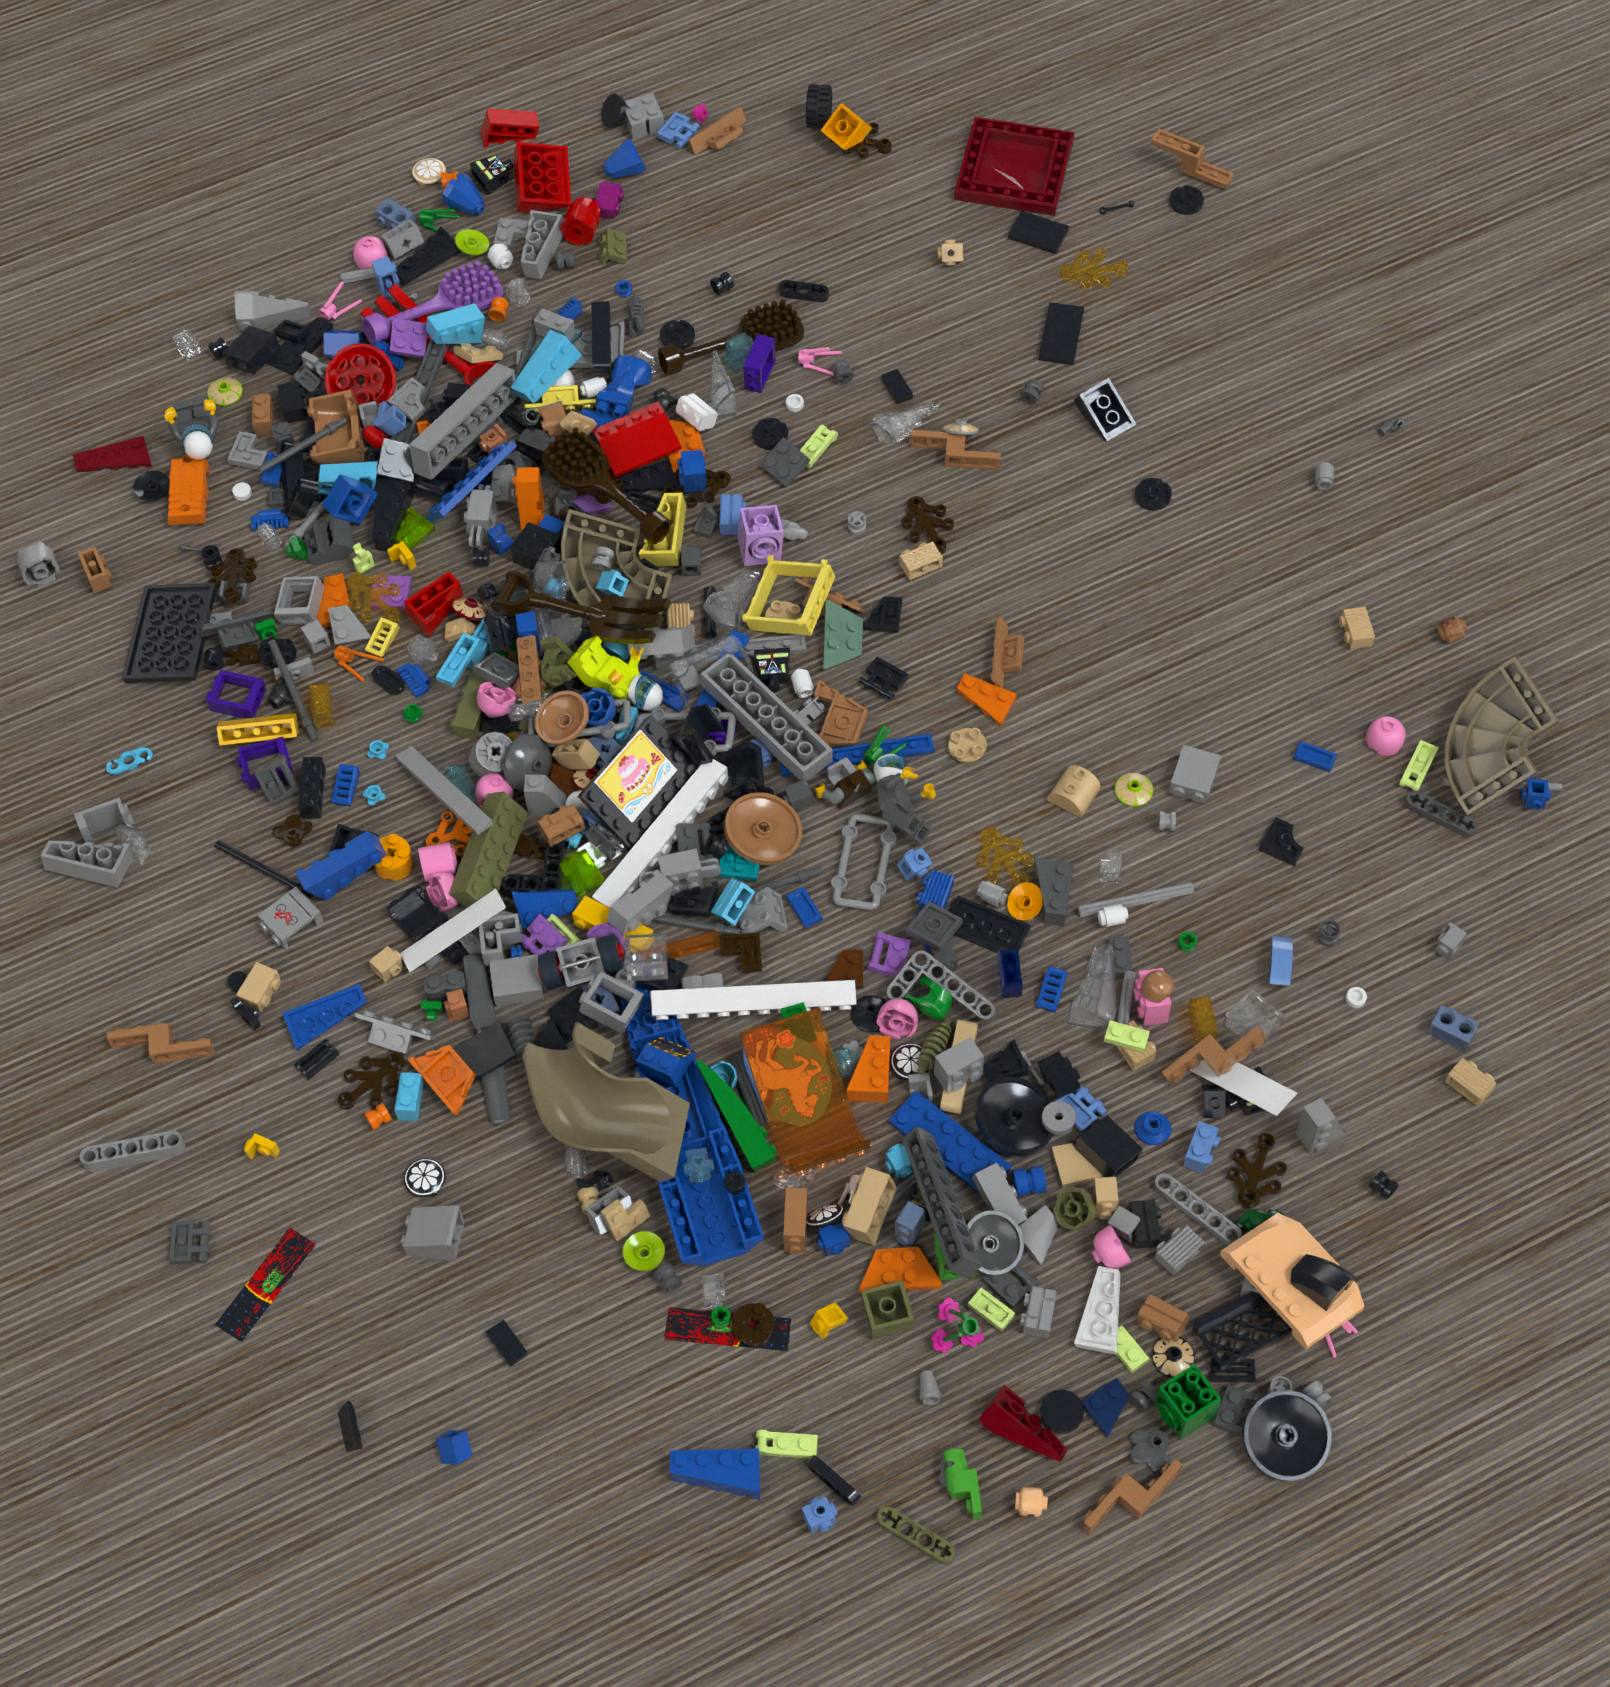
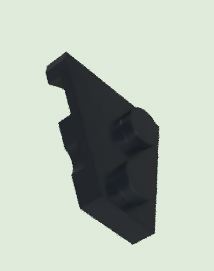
M884 596L880 600L879 605L871 612L869 619L863 622V630L899 633L902 597Z
M504 614L485 616L484 623L491 654L493 652L503 653L504 648L511 649L517 629L516 616Z

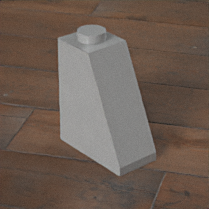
M525 774L524 795L529 816H544L551 814V811L555 808L565 806L568 797L546 775Z

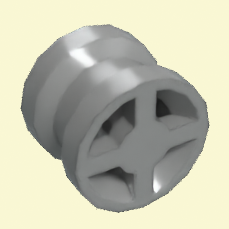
M854 511L849 514L848 530L850 533L855 535L864 533L866 530V516L864 513Z
M1159 811V831L1164 829L1175 831L1176 812L1165 813L1164 811Z

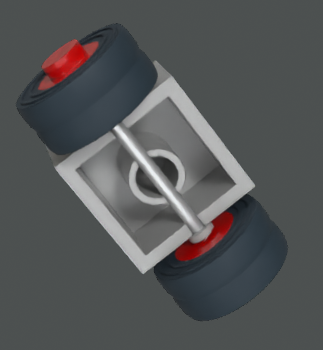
M611 934L556 948L558 955L555 951H551L538 956L539 977L543 980L547 990H552L564 986L565 982L567 987L591 981L593 977L597 978L600 972L609 975L611 972L623 969V956H625V953L616 935Z

